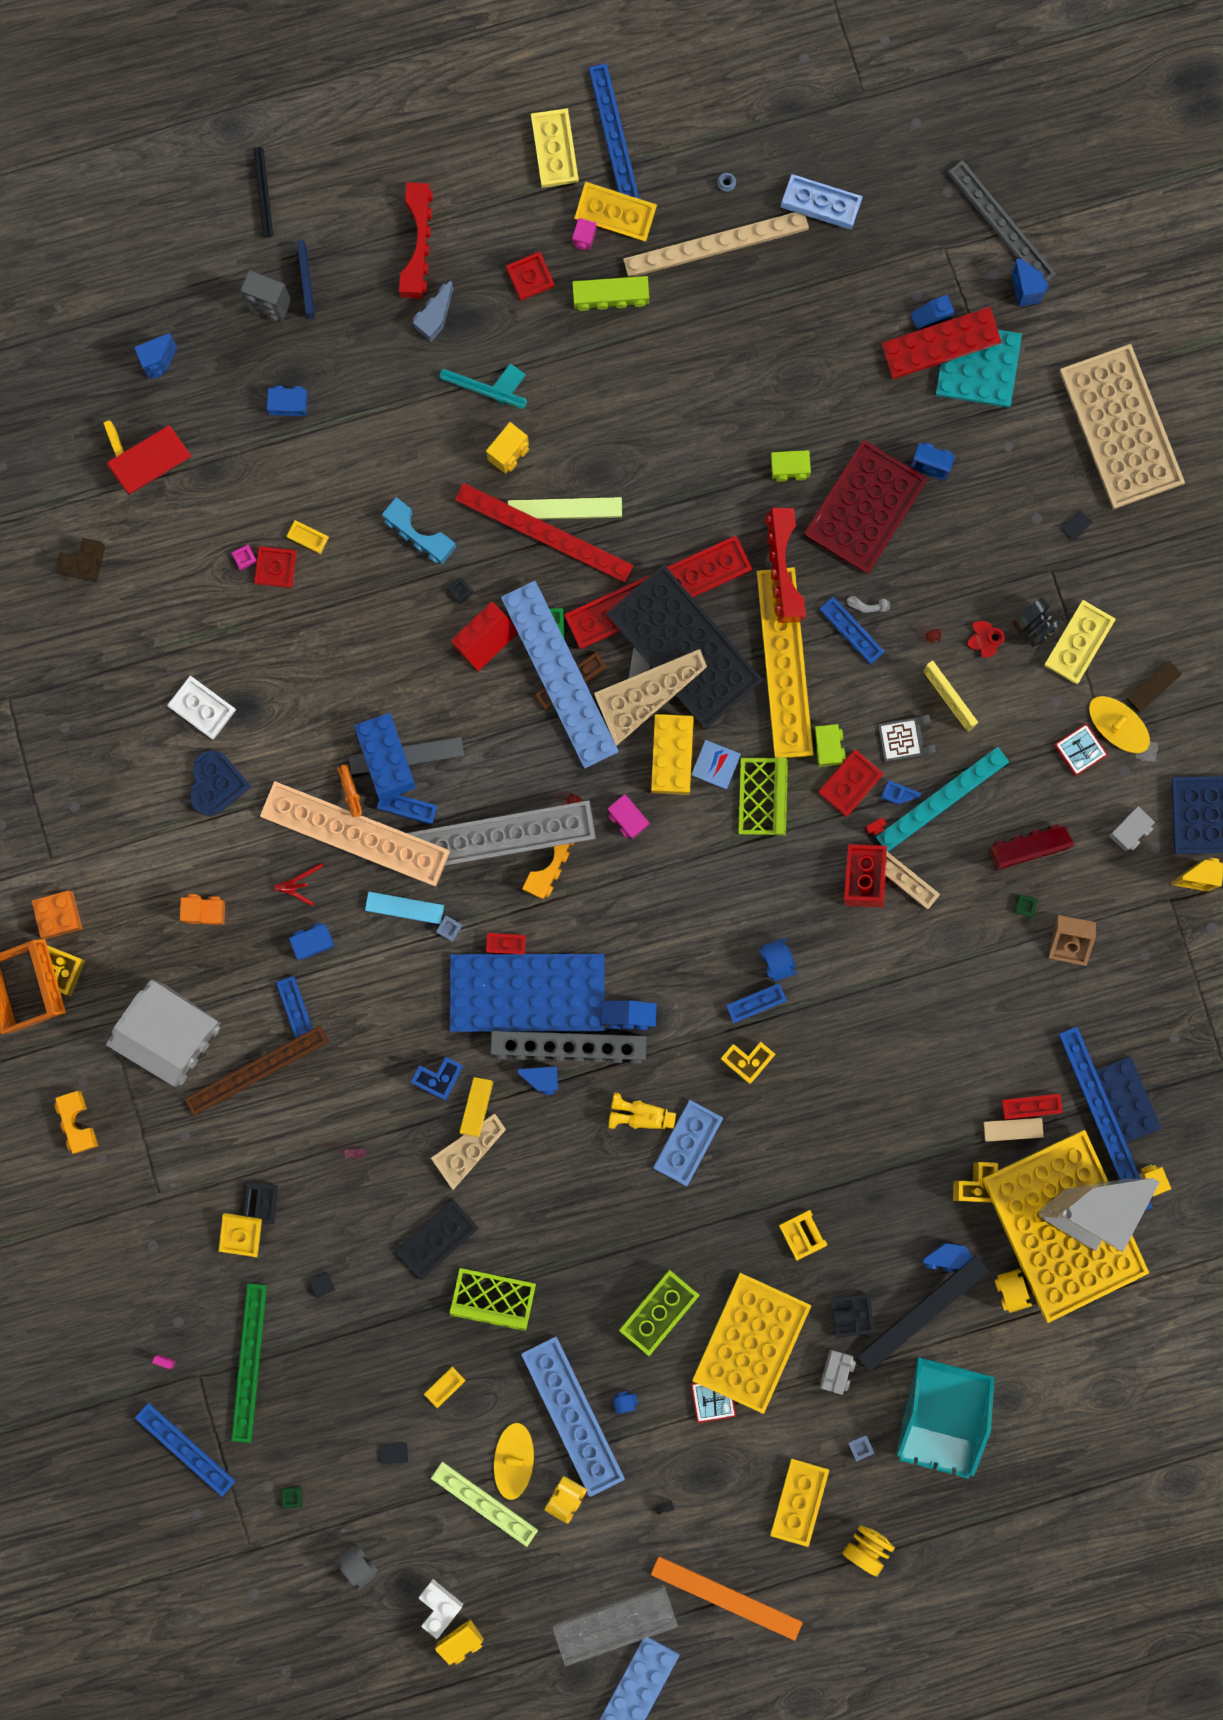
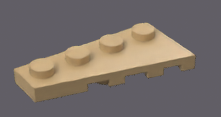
M493 1114L483 1122L480 1138L463 1135L431 1158L452 1190L457 1187L506 1130L496 1114Z

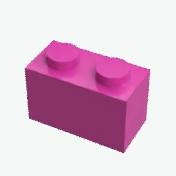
M625 794L607 809L609 812L608 818L614 824L617 822L622 827L620 832L626 838L630 837L633 840L650 825L648 820Z

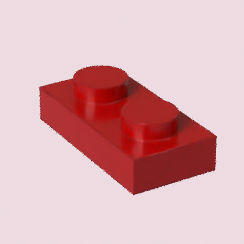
M487 933L486 953L525 955L526 935Z

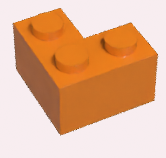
M186 894V898L181 897L180 921L183 923L224 925L225 902L220 900V897H209V900H203L196 894Z

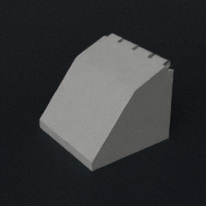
M1154 1178L1121 1179L1066 1188L1042 1207L1039 1211V1216L1094 1251L1097 1250L1103 1240L1123 1252L1160 1182Z

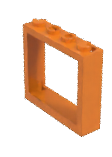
M45 939L32 940L0 953V962L30 951L47 1012L16 1024L0 969L1 1034L14 1033L66 1013Z

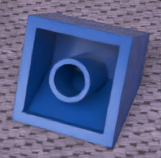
M1016 259L1011 273L1018 307L1041 303L1046 290H1048L1047 280L1043 278V274L1022 259Z
M170 333L135 347L142 367L149 378H158L168 370L177 349V345Z
M919 443L910 468L946 481L955 456L948 450L941 449L940 451L935 449L929 443Z

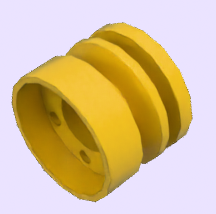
M859 1525L857 1529L864 1536L862 1537L854 1533L853 1536L859 1544L855 1545L849 1542L842 1554L863 1570L878 1577L884 1567L882 1562L878 1560L879 1556L889 1559L890 1556L883 1550L885 1548L893 1552L895 1547L890 1544L886 1537L874 1529Z

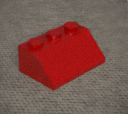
M491 602L451 640V643L479 672L518 632L507 616Z

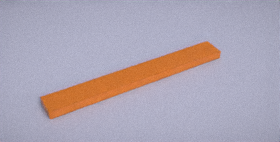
M658 1556L651 1575L794 1641L802 1626L803 1621L661 1556Z

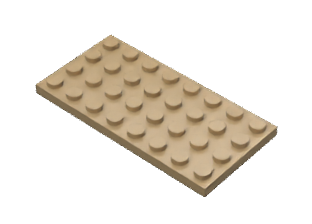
M1131 344L1059 370L1113 510L1185 484Z

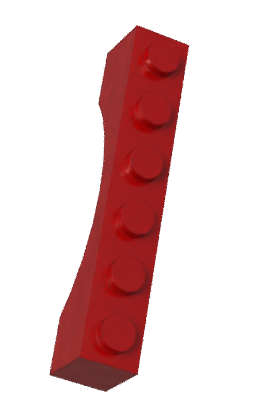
M407 182L405 201L407 208L416 221L418 239L412 259L400 273L399 293L400 297L423 299V292H427V281H424V276L428 274V263H425L426 256H429L430 252L427 238L431 237V227L428 226V220H432V208H429V202H433V190H430L428 183Z
M772 508L765 516V525L768 526L767 543L770 544L769 561L772 562L771 579L774 580L775 615L778 617V623H800L806 617L804 598L791 582L785 562L787 541L791 532L796 527L794 508Z

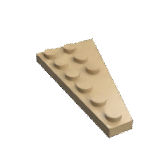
M700 649L594 693L616 746L707 668Z

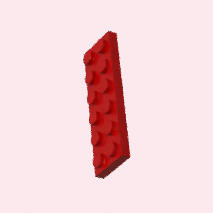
M987 307L883 342L882 347L894 380L1002 344L991 307Z

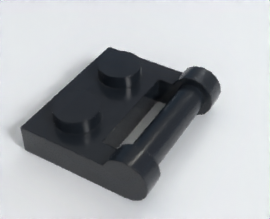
M244 1182L243 1212L240 1216L262 1219L264 1224H275L279 1185ZM258 1189L255 1216H250L252 1190Z

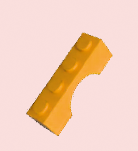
M575 843L555 846L552 863L542 871L530 872L523 886V891L542 900L545 897L549 898L554 888L551 884L554 879L558 880L562 871L559 867L562 862L566 863L570 853L567 850L570 845L574 846Z

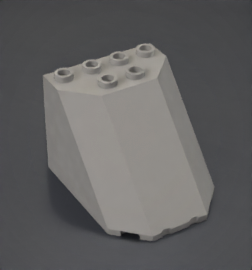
M151 980L144 990L135 996L113 1028V1034L106 1045L172 1086L177 1087L182 1085L187 1079L186 1073L188 1070L196 1066L199 1061L197 1059L201 1052L204 1053L210 1045L208 1041L212 1036L216 1037L219 1033L221 1023L167 985Z

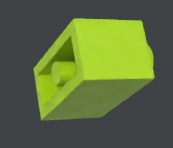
M809 450L771 452L772 479L783 482L787 481L788 478H795V480L800 481L810 477Z
M838 724L816 726L814 733L818 767L841 765L842 759H845V749L841 748L840 741L843 740L842 729H839Z

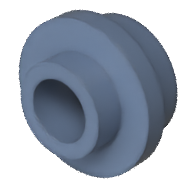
M730 173L721 174L717 181L719 189L724 192L732 191L736 186L735 177ZM727 180L730 184L724 185L723 182Z

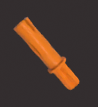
M342 765L337 770L345 792V802L349 805L351 816L353 818L360 817L362 815L359 803L360 796L356 792L349 765Z

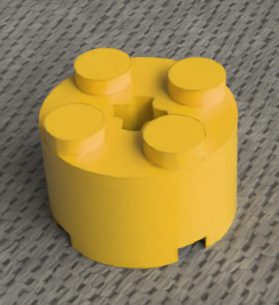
M1020 1268L997 1275L998 1279L995 1280L998 1292L1002 1291L1004 1296L1001 1299L1004 1311L1009 1310V1313L1032 1306L1031 1302L1027 1303L1026 1301L1029 1299V1294L1023 1276H1018V1273H1021Z
M563 1476L544 1510L562 1522L569 1524L574 1515L571 1512L577 1511L587 1489Z

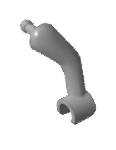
M855 596L847 599L850 607L863 613L885 612L890 609V602L886 599L879 600V604L866 605Z

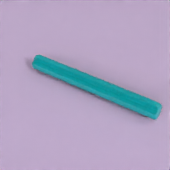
M446 369L441 370L439 377L447 382L524 409L527 404V400L520 396Z

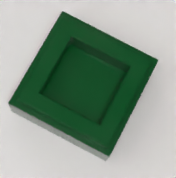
M1019 894L1014 913L1033 918L1038 899Z
M301 1486L281 1489L283 1509L303 1507Z

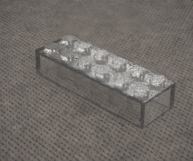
M663 1585L553 1624V1631L566 1667L677 1628L678 1622L666 1587Z

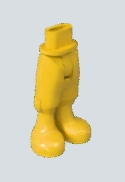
M619 1093L613 1094L611 1109L630 1111L634 1114L624 1115L610 1111L608 1128L615 1129L621 1123H627L634 1129L674 1128L676 1113L668 1112V1109L642 1103L640 1100L629 1103L622 1100Z

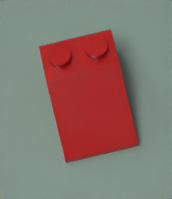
M848 844L844 895L846 906L884 908L887 846Z

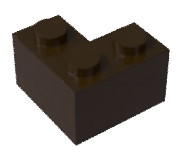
M82 538L78 556L63 552L59 553L56 571L63 576L97 583L105 545L101 541Z

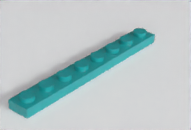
M999 747L995 748L875 837L881 846H887V852H889L1008 764V759Z

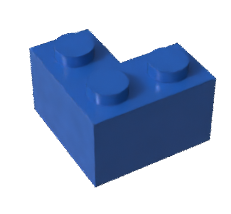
M602 1001L601 1024L609 1025V1029H620V1025H622L623 1029H634V1026H636V1030H648V1027H656L657 1004L637 1001Z
M445 1057L437 1074L419 1065L411 1083L447 1101L464 1066Z

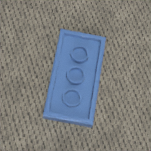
M791 174L780 207L852 230L863 196Z
M689 1100L653 1168L688 1186L723 1117Z

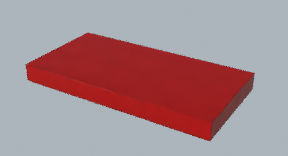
M169 425L110 460L106 465L129 496L191 458V454Z

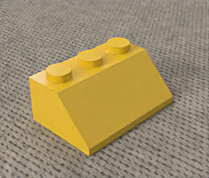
M1208 858V860L1194 865L1172 881L1171 885L1210 892L1222 885L1223 863L1219 862L1220 859Z

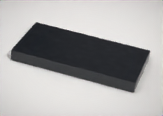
M453 1199L395 1252L421 1281L477 1231L479 1227Z

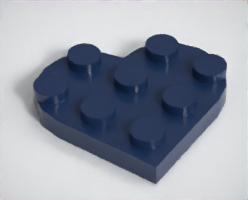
M205 751L194 761L193 775L197 782L191 789L190 801L193 807L201 814L212 816L222 812L251 788L250 784L221 752Z

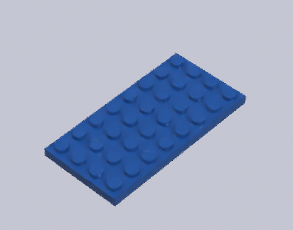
M604 954L450 955V1032L605 1031V1024H601L602 1001H604Z

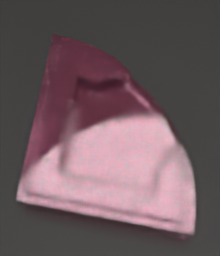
M345 1149V1156L365 1157L366 1150Z

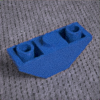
M943 1243L923 1257L921 1262L926 1264V1268L937 1269V1266L945 1267V1271L955 1273L957 1269H960L973 1256L965 1246Z

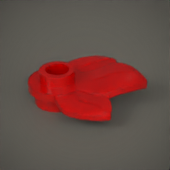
M974 622L972 625L976 634L969 639L967 645L974 650H981L982 658L992 657L996 653L997 647L1005 640L1004 632L999 628H993L988 622ZM992 635H997L998 640L994 641Z

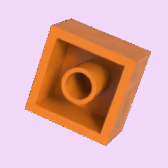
M65 891L32 900L41 938L49 939L83 930L73 892Z

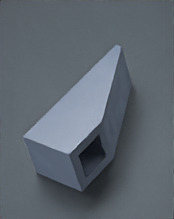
M451 281L447 285L443 284L438 290L439 294L435 298L429 299L426 303V308L422 312L419 311L413 318L414 328L430 342L444 328L453 292Z

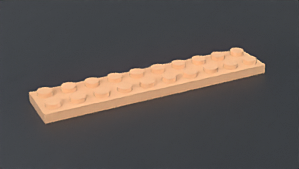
M275 781L260 815L261 818L435 887L450 854V850L364 816L353 818L349 810Z

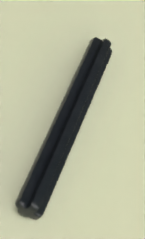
M255 147L253 151L262 231L264 238L273 237L264 149L263 147Z

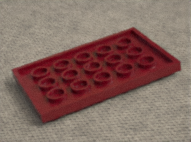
M863 439L803 536L868 575L928 478Z

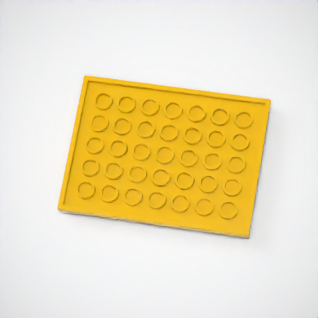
M1085 1130L982 1178L1046 1323L1149 1274L1133 1236H1131L1123 1252L1103 1240L1097 1250L1094 1251L1039 1216V1211L1042 1207L1066 1188L1108 1182Z

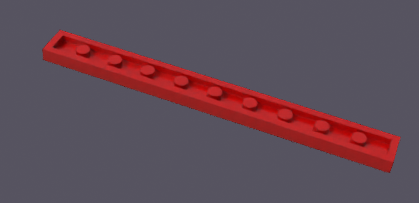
M465 483L462 484L455 501L624 583H626L634 565Z

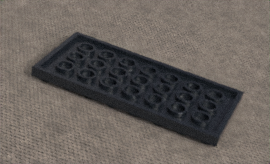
M664 564L606 613L608 618L652 669L696 650H701L707 668L675 696L704 730L763 681Z

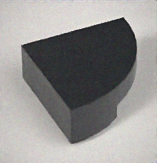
M672 1500L653 1508L655 1513L659 1515L663 1512L673 1511L674 1505Z

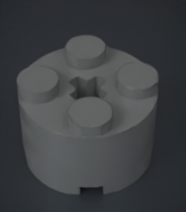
M352 1545L334 1561L336 1564L341 1563L339 1565L340 1570L353 1586L357 1584L356 1590L359 1592L377 1577L376 1573L378 1570L371 1560L366 1562L364 1559L366 1555L359 1545Z

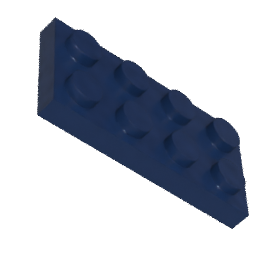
M1132 1057L1096 1070L1126 1143L1161 1129Z

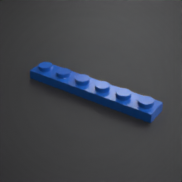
M150 1403L135 1417L138 1422L222 1497L236 1482L233 1477Z

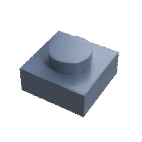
M445 916L436 932L453 942L463 925Z
M866 1435L848 1442L856 1462L874 1454Z

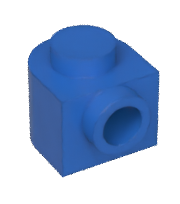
M627 1391L616 1393V1397L613 1398L616 1414L634 1411L636 1409L635 1405H638L636 1393L628 1394Z

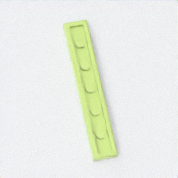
M622 497L508 500V505L539 520L622 517Z
M441 1462L430 1478L526 1547L538 1532V1529L444 1462Z

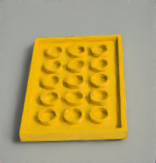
M739 1273L692 1381L764 1414L811 1305Z

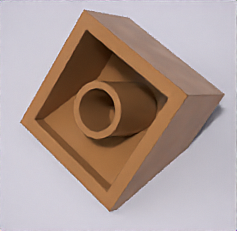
M1058 915L1053 929L1049 958L1087 966L1096 938V922Z

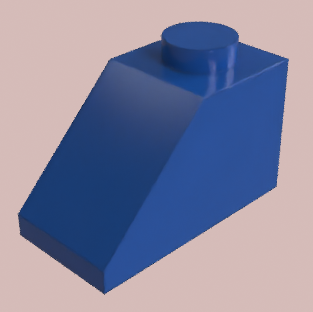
M948 295L929 301L910 313L916 330L919 331L952 319L954 309Z
M557 1067L518 1069V1074L539 1092H543V1095H553L558 1090Z

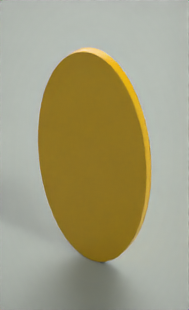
M1099 696L1091 701L1089 706L1091 719L1099 732L1109 742L1130 753H1143L1148 749L1150 745L1149 733L1135 712L1122 702L1110 697Z
M513 1423L504 1430L497 1444L494 1458V1475L498 1490L503 1497L509 1500L518 1498L524 1492L533 1469L534 1450L532 1439L527 1428L520 1423Z

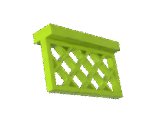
M786 757L741 758L739 835L786 836L788 760ZM745 763H754L758 768L749 775L745 771ZM767 763H775V770L770 775L762 769ZM761 770L767 778L758 785L752 777ZM751 779L757 785V788L748 794L745 791V784ZM770 779L774 784V790L768 795L761 787ZM760 789L767 797L758 804L752 796ZM749 799L757 805L750 813L744 809V803ZM768 799L774 803V808L769 813L761 807ZM758 808L766 814L759 823L751 816ZM750 817L756 826L751 830H743L744 822ZM768 817L773 822V831L764 830L760 826Z
M460 1268L450 1316L526 1331L536 1284ZM462 1275H471L475 1282L465 1288L461 1282ZM488 1278L494 1286L484 1292L479 1282ZM503 1282H507L513 1290L503 1296L498 1286ZM460 1284H461V1286L463 1287V1290H461V1291L459 1292ZM477 1284L482 1294L472 1299L467 1290ZM522 1286L531 1287L530 1295L522 1299L517 1290ZM496 1288L501 1298L492 1303L486 1294ZM466 1292L471 1301L465 1305L457 1304L458 1296ZM515 1292L520 1302L511 1307L505 1298ZM482 1296H485L490 1304L484 1309L478 1308L474 1302ZM501 1300H504L509 1308L503 1313L497 1312L493 1306ZM523 1304L526 1309L525 1318L516 1316L513 1309Z

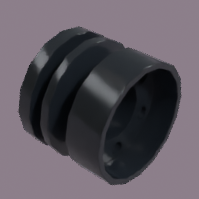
M1043 597L1035 601L1011 623L1019 633L1026 629L1030 631L1026 635L1025 640L1027 641L1032 636L1035 637L1030 643L1032 648L1049 639L1063 623L1061 618L1054 623L1051 621L1057 615L1056 612L1049 616L1045 614L1050 605Z

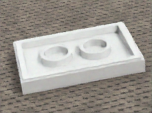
M189 676L167 705L212 740L215 739L236 711L234 707L192 676Z

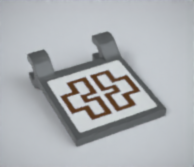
M930 715L878 724L885 762L936 754L935 744L924 747L920 725L931 724Z

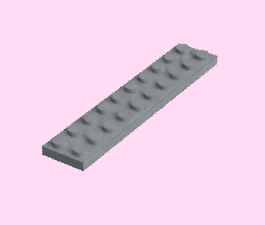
M590 801L407 833L450 850L445 866L596 839Z

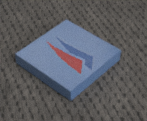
M705 740L691 776L727 790L741 754Z

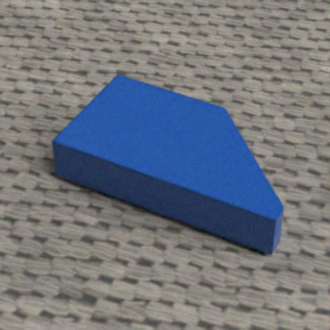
M888 780L881 798L900 805L919 797L921 793Z

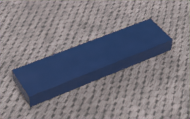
M301 240L297 241L305 311L308 319H314L315 311L307 246L305 241Z

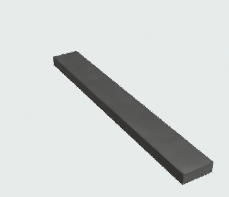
M962 160L948 170L947 174L1015 257L1022 259L1040 271L1047 282L1054 278L1056 273L966 163Z

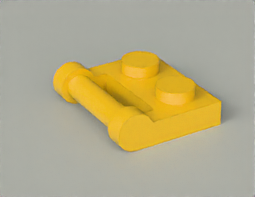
M811 1210L779 1225L796 1261L827 1246L826 1241L822 1239L811 1217L813 1215ZM805 1220L816 1242L813 1246L810 1245L799 1223Z

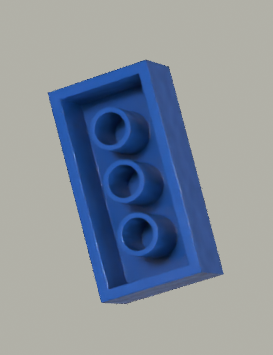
M391 713L354 725L380 801L416 789Z

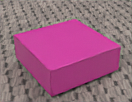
M248 544L231 553L240 571L257 563Z
M156 1355L152 1363L172 1369L176 1361L162 1355Z

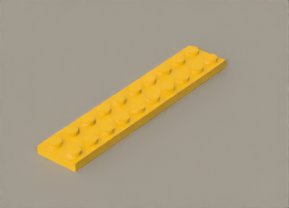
M795 567L787 568L791 582L797 590ZM771 570L757 571L775 758L813 756L800 623H778V617L775 615L776 598L773 597L774 580L771 579Z

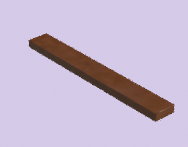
M321 1025L190 1095L185 1098V1101L192 1115L195 1116L330 1042Z

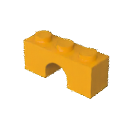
M75 1091L55 1098L57 1103H54L57 1114H60L62 1118L60 1126L63 1133L66 1132L68 1140H66L68 1150L72 1151V1154H77L98 1147L93 1128L81 1130L75 1125L76 1115L81 1111L87 1110L82 1092Z

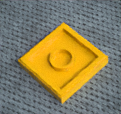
M224 1213L222 1216L219 1252L257 1257L262 1219Z

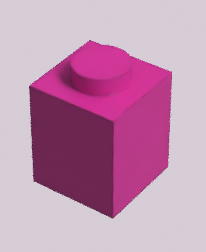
M578 218L572 238L573 245L576 248L591 250L597 230V223Z

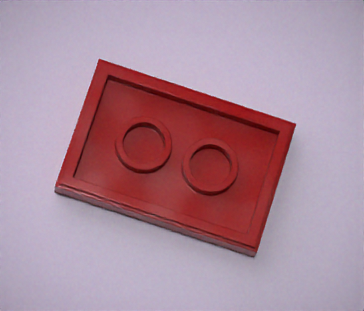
M854 749L818 791V794L845 817H848L884 773Z

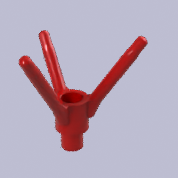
M321 863L287 882L275 884V891L288 893L313 906L314 903L296 893V888L307 887L308 884H296V882L323 867V864Z

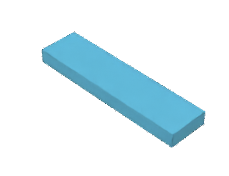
M368 892L365 911L441 924L444 905Z

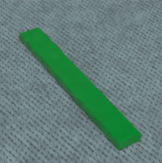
M247 1283L231 1441L252 1442L267 1285Z

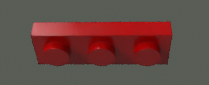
M1060 1094L1002 1100L1004 1119L1063 1113Z

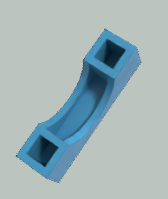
M397 497L382 514L384 523L389 528L393 529L395 527L399 530L398 534L403 539L413 541V546L420 552L423 550L429 554L428 558L436 564L439 562L443 565L457 548L456 543L442 532L431 536L417 533L411 526V508Z

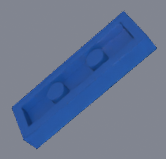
M401 795L381 801L379 799L377 810L429 825L433 824L438 808L437 805Z
M780 983L726 1005L733 1023H736L784 1003L787 999Z

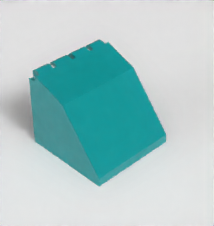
M918 1358L900 1431L896 1453L897 1456H900L899 1461L913 1464L915 1458L917 1459L918 1466L933 1469V1465L937 1464V1471L952 1474L953 1468L956 1469V1476L969 1479L970 1475L974 1476L991 1433L995 1377Z

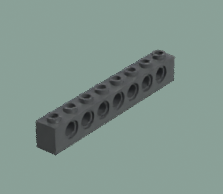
M492 1031L491 1055H495V1059H507V1056H514L515 1060H526V1056H533L534 1060L545 1061V1057H553V1061H565V1058H572L573 1062H584V1058H592V1062H603V1059H611V1063H623V1060H630L632 1064H642V1060H646L647 1036ZM510 1040L516 1042V1049L514 1051L506 1049V1043ZM528 1041H533L536 1044V1048L532 1052L525 1050V1044ZM553 1042L555 1044L554 1051L546 1052L544 1050L545 1043ZM571 1042L574 1044L575 1048L572 1053H566L563 1050L565 1043ZM586 1043H591L594 1046V1050L590 1054L583 1052V1045ZM607 1043L613 1046V1052L608 1055L602 1052V1046ZM623 1045H631L633 1050L630 1055H624L621 1052Z

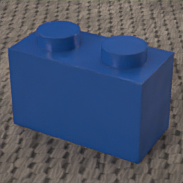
M283 386L268 388L267 411L269 415L307 416L308 393L306 389L300 386H293L292 389H285Z
M317 923L310 926L311 930L306 932L299 930L293 933V937L289 939L297 960L301 961L335 947L326 924Z

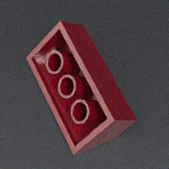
M1059 824L1047 827L1048 831L1041 832L1039 829L1029 832L1030 836L1024 838L1022 835L1012 837L1011 841L1004 843L1003 840L992 843L993 847L989 849L995 871L1069 850L1074 846V842L1065 825L1059 827Z

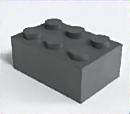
M249 270L241 288V293L249 311L257 315L260 313L267 315L268 319L275 322L277 320L283 322L291 304L285 284Z

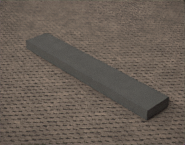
M462 737L403 747L409 766L465 757ZM364 753L349 756L351 775L370 773Z

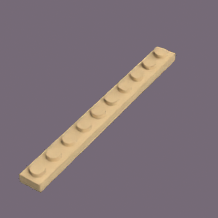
M795 212L624 258L623 261L628 277H636L808 230L809 226L806 216Z

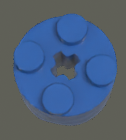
M785 938L765 944L760 949L763 960L767 961L769 967H766L768 976L771 980L774 979L775 982L798 974L796 970H793L796 966L790 948L784 945L787 942Z

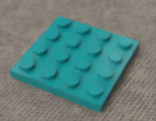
M998 330L1002 344L940 364L935 396L1010 408L1022 333Z

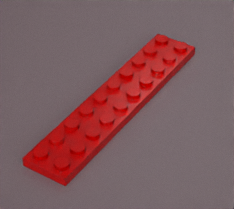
M737 536L731 537L667 567L693 598L752 571V567ZM649 576L564 614L580 650L620 632L606 613Z

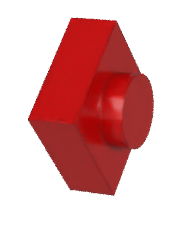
M882 817L866 826L865 831L868 835L873 833L875 836L884 831L883 827L886 825V822Z

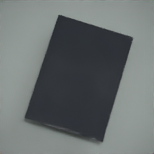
M1079 510L1062 529L1075 540L1092 521Z
M407 1443L381 1445V1464L408 1462Z

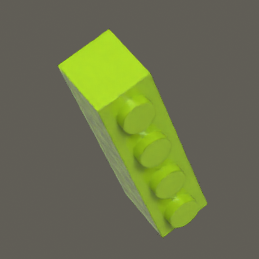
M648 276L573 281L574 309L579 311H587L590 308L604 310L611 306L625 308L627 305L643 307L649 304Z

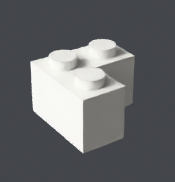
M434 1579L431 1580L419 1596V1599L433 1610L423 1622L422 1628L438 1639L463 1606L462 1602Z

